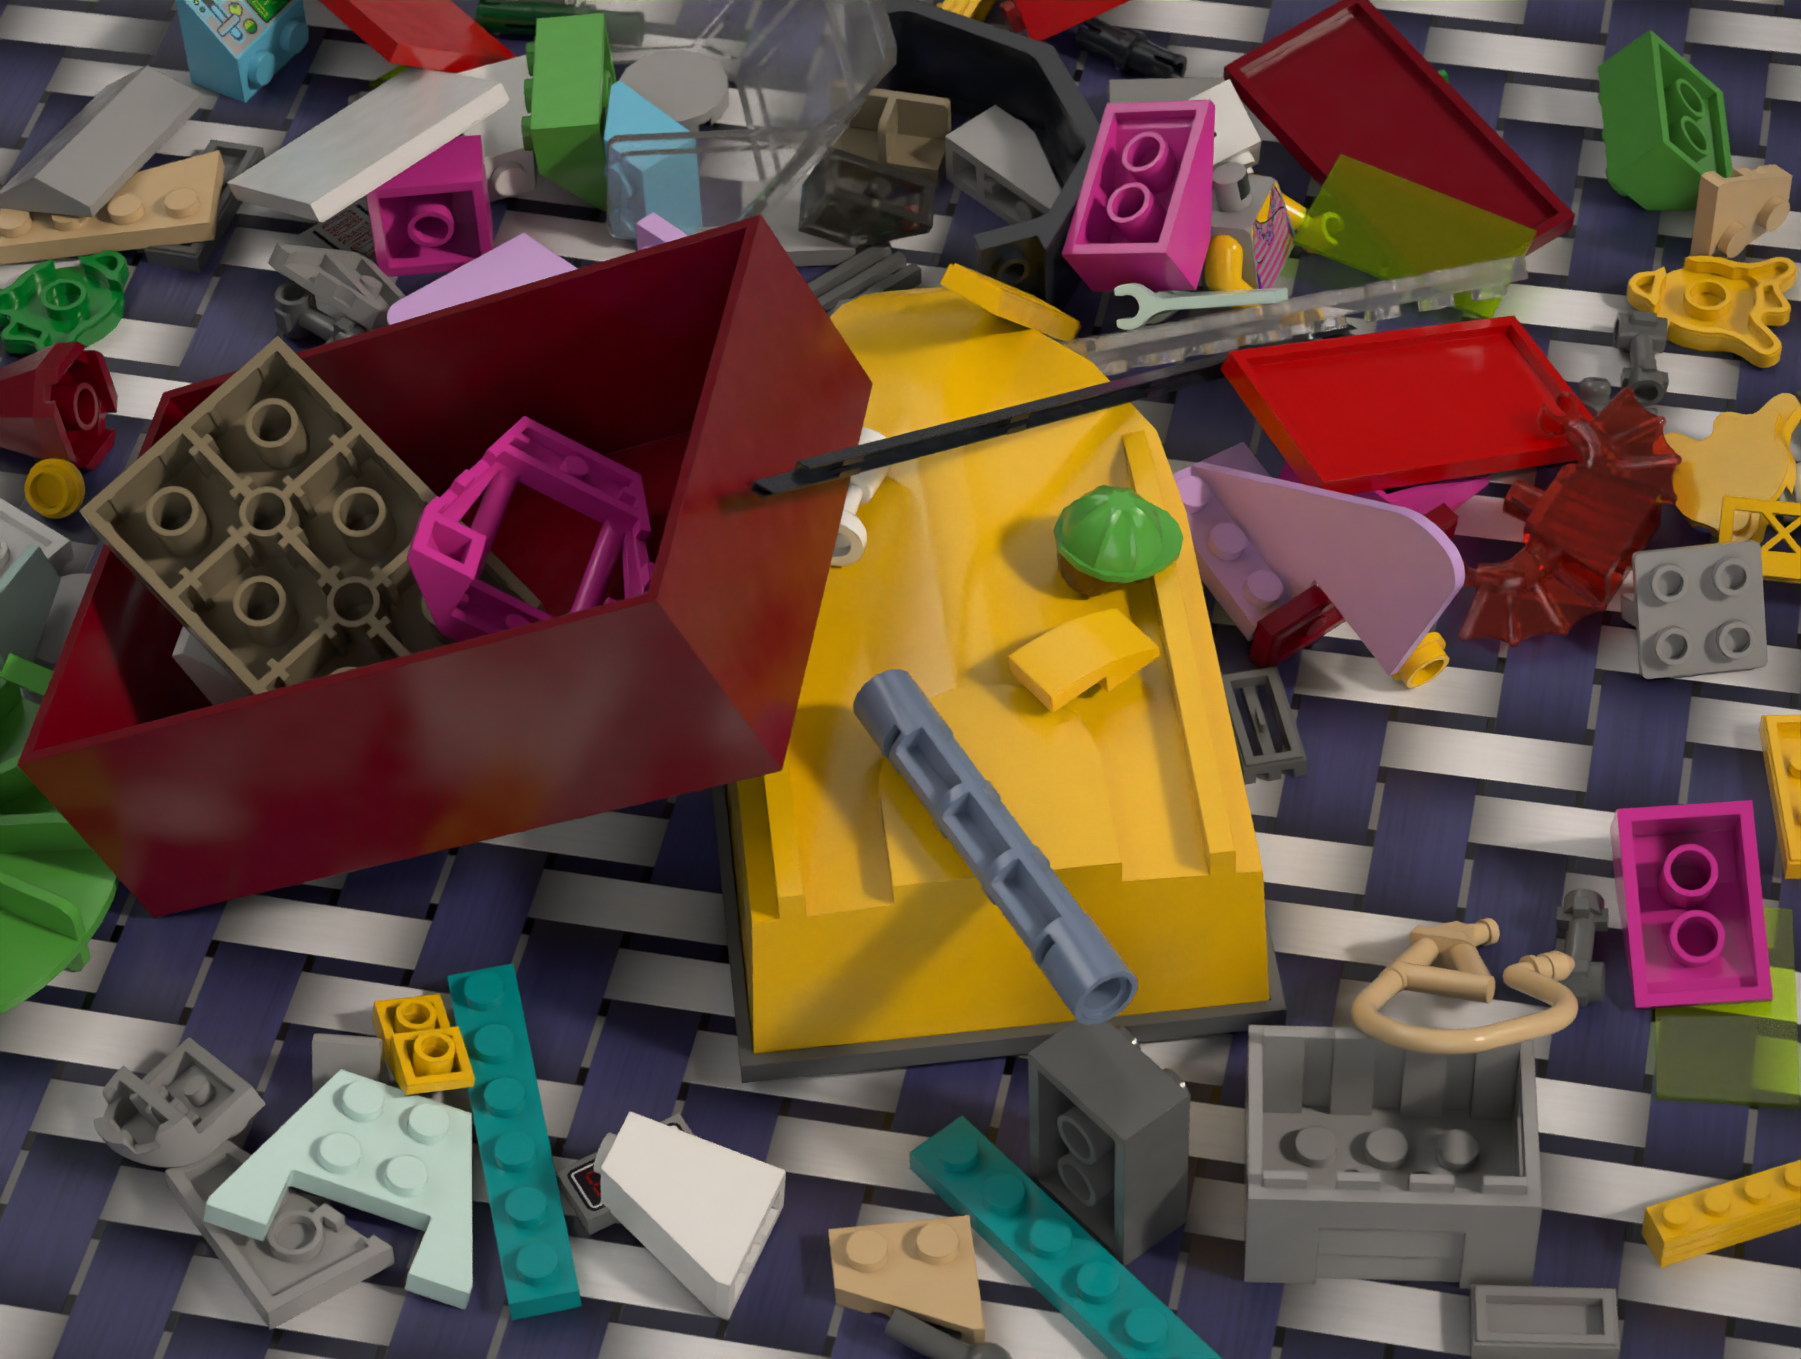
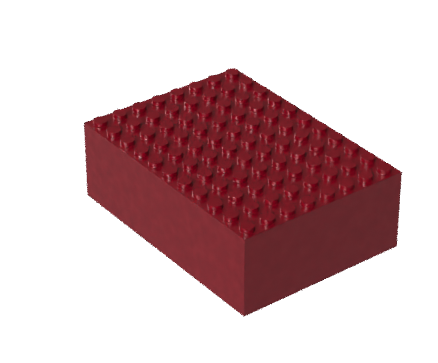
M761 214L297 352L296 354L438 497L442 496L450 488L453 481L466 469L470 470L480 461L487 449L523 416L641 474L651 533L646 539L649 562L655 563L648 592L625 599L621 549L601 605L570 613L603 524L517 481L491 551L543 603L547 614L553 616V618L212 705L172 657L183 625L117 556L103 544L17 763V766L154 918L782 771L851 476L766 498L751 491L755 480L793 471L798 460L859 445L873 383ZM238 370L163 392L137 459ZM485 490L461 519L468 528H471ZM608 597L616 600L615 602L604 604Z

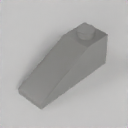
M996 105L945 136L946 180L1010 225L1043 216L1051 209L1061 192L1035 132L1023 121L1015 119Z

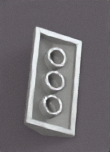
M148 65L107 85L0 190V208L93 217L204 104L202 93Z

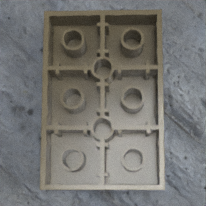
M279 336L275 337L80 510V513L97 537L250 696L458 642L443 635L437 629L406 558L419 517L424 508L436 495ZM461 520L459 521L460 524L466 526ZM490 550L479 580L547 613L543 603Z

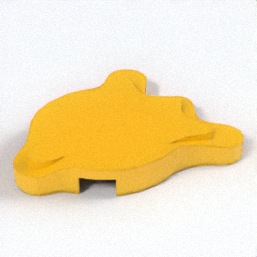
M1689 256L1685 257L1683 268L1671 271L1666 274L1664 266L1655 271L1636 273L1628 282L1626 297L1628 302L1638 311L1657 313V317L1667 318V340L1674 344L1698 351L1735 353L1754 366L1769 368L1779 362L1782 344L1767 326H1783L1789 322L1791 306L1783 293L1794 286L1798 269L1794 262L1786 257H1774L1761 262L1743 263L1721 257Z
M1781 393L1774 396L1754 414L1721 413L1713 421V433L1703 440L1699 441L1677 432H1671L1663 435L1655 442L1652 453L1661 466L1673 473L1672 492L1677 508L1691 527L1696 528L1697 525L1709 529L1713 537L1718 538L1723 495L1777 501L1785 487L1792 494L1796 481V463L1790 451V440L1793 431L1801 419V404L1795 395ZM1735 511L1732 542L1754 540L1760 544L1764 539L1766 528L1769 524L1761 513Z

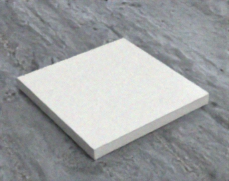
M410 66L233 178L227 184L236 200L323 223L504 107L510 99L501 82Z

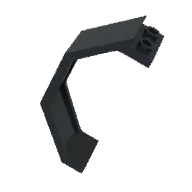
M878 0L848 8L852 85L947 98L951 104V112L969 119L975 118L996 105L1015 119L1023 121L1035 132L1062 190L1051 209L1043 216L973 235V245L977 251V270L974 271L1034 295L1063 311L1082 278L1061 254L1100 124L1054 46L918 0Z

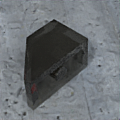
M829 146L802 184L798 231L850 248L927 234L933 227L936 181Z

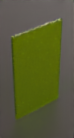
M1340 154L1297 231L1292 244L1481 319L1493 318L1537 231Z
M1764 907L1773 994L1771 1002L1655 1008L1657 1100L1800 1109L1792 909Z

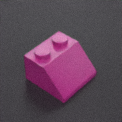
M481 135L455 137L366 194L377 266L387 277L451 272L494 249L492 216Z

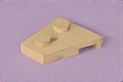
M1775 164L1759 166L1755 170H1750L1747 167L1733 169L1730 178H1723L1714 171H1708L1701 175L1690 256L1704 255L1725 259L1734 258L1742 252L1746 245L1767 231L1772 232L1779 228L1790 211V203L1788 201L1792 175Z
M969 1215L828 1229L837 1305L867 1314L879 1312L888 1315L890 1318L897 1308L922 1322L927 1321L960 1331L963 1343L974 1345L985 1342V1327Z

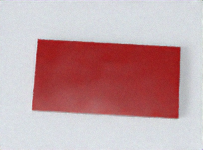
M318 0L389 63L460 73L517 57L451 0Z
M1514 315L1229 351L1221 367L1223 374L1301 483L1348 495L1600 457L1610 441L1607 434Z

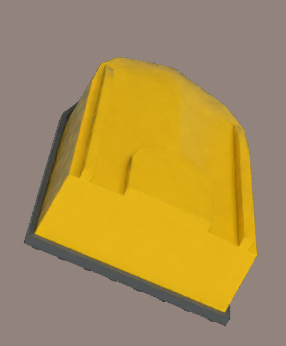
M933 287L864 294L856 299L839 300L829 317L873 383L863 427L880 432L886 438L1110 382L1090 360L1035 329L1025 327L988 312L948 288ZM1129 402L1026 429L1021 432L893 464L871 500L864 505L858 506L855 516L860 519L867 533V544L860 560L852 565H830L782 771L711 787L742 1083L1027 1054L1076 1020L1042 973V970L1032 959L1031 952L997 905H994L982 890L979 880L949 839L942 835L933 823L931 814L904 777L894 769L854 714L853 702L863 685L874 676L894 669L907 671L952 730L953 737L984 779L990 781L999 793L1001 801L1034 846H1038L1049 860L1051 869L1083 912L1089 914L1138 980L1137 991L1132 1001L1124 1010L1108 1020L1113 1026H1123L1134 1036L1137 1042L1248 1031L1249 1025L1286 1026L1287 1009L1265 909L1263 868L1189 522L1157 430ZM1097 486L1131 487L1135 493L1139 494L1146 501L1167 511L1179 524L1183 535L1179 558L1165 570L1146 578L1142 583H1122L1095 597L1075 591L1067 585L1058 569L1057 545L1053 531L1059 516L1065 507L1085 493L1094 490ZM1117 608L1160 647V656L1111 691L1107 692L1101 685L1096 683L1054 713L1010 673L1008 662L1010 654L1044 633L1084 615Z

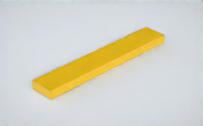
M957 263L949 265L939 283L996 316L1035 329L1070 344L1073 343L1082 327L1079 325L1080 321L1038 297Z

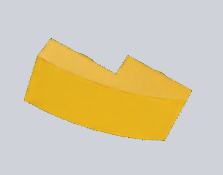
M1117 608L1084 615L1044 633L1010 654L1008 662L1010 673L1054 713L1096 683L1101 685L1107 692L1111 691L1160 656V647Z
M440 994L374 1001L372 1022L376 1035L382 1038L386 1062L397 1084L406 1095L474 1086L475 1077L459 1026L450 1027Z

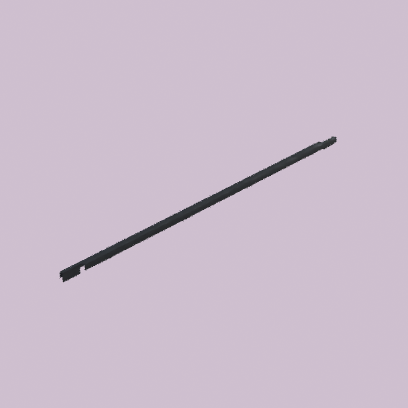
M1344 322L1237 350L1314 341L1320 338L1329 339L1353 336L1354 334L1348 331L1357 328ZM1229 352L798 460L793 471L753 481L751 491L762 498L1225 378L1226 376L1221 371V367Z

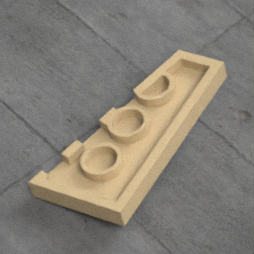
M220 150L136 172L93 217L0 209V265L90 255L108 250L124 251L148 248V246L176 245L215 240L225 170Z

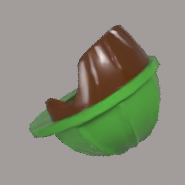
M1097 486L1094 490L1085 493L1063 509L1053 531L1057 545L1058 569L1062 578L1075 591L1091 597L1101 595L1110 588L1122 583H1142L1146 578L1165 570L1179 558L1183 542L1181 529L1167 511L1146 501L1139 494L1135 493L1131 487Z

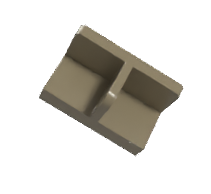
M848 84L841 85L837 94L839 127L828 153L829 172L855 173V176L939 187L946 168L945 136L951 133V104L949 99Z

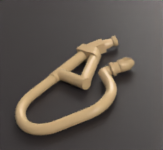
M1485 918L1470 924L1453 921L1432 927L1418 925L1410 932V947L1379 974V977L1354 999L1351 1006V1016L1356 1026L1362 1032L1397 1048L1414 1052L1445 1055L1490 1051L1551 1035L1563 1030L1573 1022L1578 1012L1577 999L1570 989L1558 981L1565 980L1575 967V961L1573 957L1554 950L1542 953L1537 957L1535 955L1524 956L1518 963L1512 964L1504 970L1502 976L1507 986L1551 1005L1552 1007L1547 1010L1467 1029H1434L1408 1025L1377 1012L1387 1001L1402 990L1487 1004L1491 1003L1495 992V978L1491 976L1476 948L1479 945L1488 946L1497 943L1500 932L1495 920Z

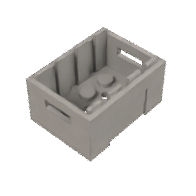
M1249 1025L1245 1098L1244 1282L1316 1284V1278L1459 1282V1288L1470 1289L1471 1285L1532 1286L1542 1213L1534 1039L1485 1052L1445 1055L1414 1052L1397 1048L1376 1040L1362 1032L1359 1028Z

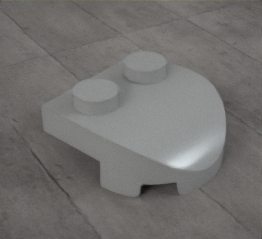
M188 1037L142 1080L123 1065L103 1089L102 1094L108 1106L103 1117L94 1119V1126L99 1136L113 1151L130 1160L155 1167H182L208 1157L227 1139L239 1134L245 1128L249 1119L263 1108L266 1103L248 1082Z

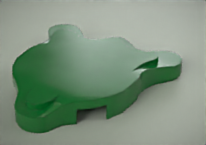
M108 250L92 256L78 257L80 267L55 269L54 260L50 259L36 264L21 274L13 284L0 290V327H5L1 333L4 350L9 353L33 354L55 343L79 342L86 345L85 348L106 337L117 327L125 309L124 286L129 277V269L125 257L116 251Z

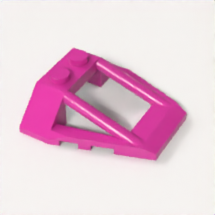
M523 416L488 448L482 459L470 470L466 469L442 496H436L424 508L419 517L406 556L437 629L443 635L458 642L553 618V616L479 580L517 481L603 524L570 613L601 605L621 549L625 599L648 592L655 563L649 562L646 539L651 533L641 474L526 416ZM485 490L471 528L460 524L459 521ZM608 597L604 604L615 602L616 600Z

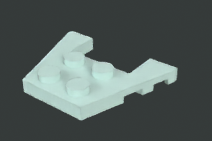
M340 1069L208 1198L203 1221L260 1241H264L289 1186L425 1231L409 1270L405 1290L463 1310L467 1307L472 1290V1113L416 1094L406 1095L399 1088Z

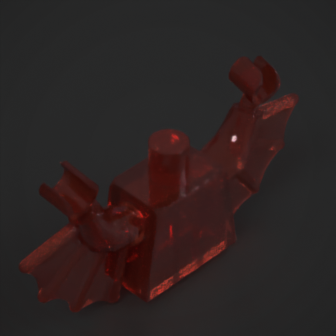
M1631 387L1623 388L1591 422L1586 419L1580 420L1576 416L1579 410V402L1571 392H1560L1556 399L1557 406L1566 416L1555 415L1551 412L1549 406L1546 404L1541 405L1537 415V422L1540 428L1552 436H1560L1566 433L1565 438L1578 454V465L1573 463L1564 465L1546 491L1519 479L1511 485L1505 497L1502 510L1503 513L1525 522L1523 549L1506 561L1478 563L1477 569L1468 568L1465 560L1462 558L1465 568L1463 586L1476 587V593L1458 633L1461 641L1491 638L1508 643L1510 647L1515 648L1518 647L1520 642L1537 635L1567 636L1569 630L1578 620L1595 612L1606 610L1632 570L1633 553L1644 551L1661 526L1662 503L1672 505L1678 500L1677 494L1674 492L1672 478L1678 465L1681 464L1682 458L1676 454L1665 440L1663 427L1666 425V418L1657 416L1643 408L1637 401Z

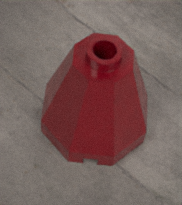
M79 342L55 343L0 368V448L38 461L60 458L74 464L79 471H95L115 444L116 428H105L106 413H117L118 395L103 354L96 350H84L86 345Z

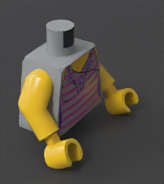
M1225 163L1213 171L1211 240L1201 271L1203 291L1273 288L1296 243L1295 230L1299 231L1302 247L1310 254H1320L1338 247V244L1329 237L1344 231L1343 221L1337 215L1328 213L1312 220L1305 215V207L1281 192L1277 180L1257 174L1248 175L1246 167L1241 163ZM1265 304L1211 307L1233 310L1243 320L1250 317L1254 321L1253 330L1259 343L1292 336L1290 332L1300 326L1299 317L1288 305H1281L1271 311L1264 307Z

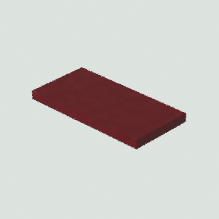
M1340 0L1224 66V81L1230 79L1240 100L1436 310L1571 230L1573 227L1575 214L1369 0Z

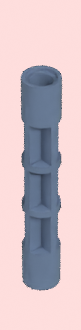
M901 669L887 670L866 682L857 693L853 702L854 714L894 769L907 781L933 817V823L942 835L949 839L979 880L982 890L994 905H997L1031 952L1032 959L1042 970V973L1074 1017L1081 1024L1095 1025L1113 1018L1124 1010L1132 1001L1137 991L1138 980L1089 914H1085L1051 869L1049 860L1038 846H1034L1001 801L999 793L990 781L985 780L953 737L952 730L911 675Z

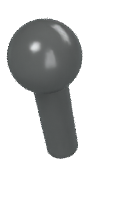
M897 1308L893 1312L883 1333L930 1359H1012L1009 1352L996 1343L980 1342L969 1346Z

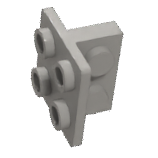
M1744 540L1637 551L1633 553L1634 593L1620 594L1621 615L1623 620L1636 627L1639 673L1642 677L1655 679L1760 668L1767 665L1768 655L1761 546L1758 542Z

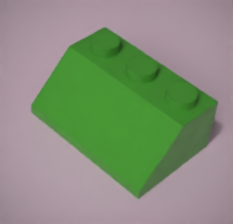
M604 13L537 18L535 42H527L526 44L528 72L530 77L533 76V78L524 79L525 106L527 113H531V116H522L521 119L525 151L534 150L539 174L604 212L611 209L609 187L604 173L606 166L604 133L611 85L617 81Z
M1651 30L1598 66L1600 87L1598 100L1602 107L1604 127L1602 139L1605 143L1607 158L1605 174L1612 188L1621 196L1628 195L1645 210H1696L1701 175L1708 171H1714L1723 178H1730L1733 171L1723 92Z

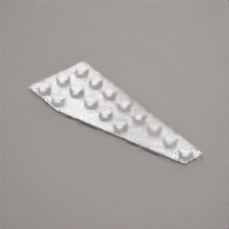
M1525 256L1493 259L1425 272L1419 276L1413 275L1364 284V287L1357 286L1288 298V300L1278 303L1256 304L1236 308L1234 311L1193 316L1180 319L1178 322L1146 325L1136 329L1120 330L1059 343L1093 362L1105 376L1126 372L1129 368L1161 365L1181 361L1184 357L1201 354L1210 355L1239 349V346L1286 340L1293 338V335L1348 327L1346 315L1364 312L1365 321L1373 322L1402 316L1400 304L1417 301L1419 312L1454 306L1453 294L1465 291L1471 292L1472 301L1508 295L1506 283L1528 279Z

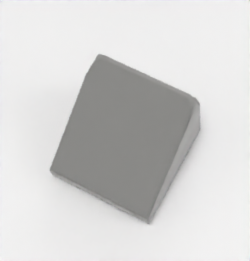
M324 1033L314 1034L312 1040V1096L340 1069L389 1085L390 1079L382 1038Z

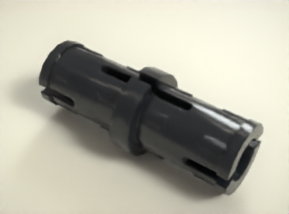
M1096 16L1083 22L1084 25L1091 27V31L1081 26L1078 28L1075 39L1078 49L1089 51L1113 62L1114 66L1117 67L1116 69L1126 75L1133 71L1149 79L1173 78L1171 77L1172 73L1180 78H1183L1185 74L1187 58L1184 55L1176 54L1149 42L1148 38L1145 37L1146 35L1136 29L1126 32L1099 20Z

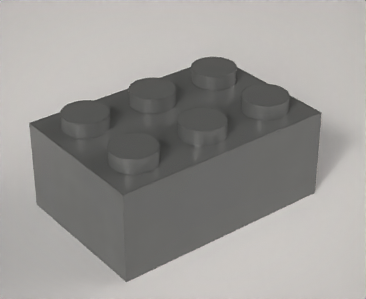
M1076 1019L1028 1053L1030 1179L1125 1267L1187 1222L1190 1093L1183 1080L1174 1071L1168 1068L1162 1070L1141 1051L1138 1042L1126 1028L1120 1025L1113 1026L1108 1020L1100 1024L1085 1025L1079 1023Z

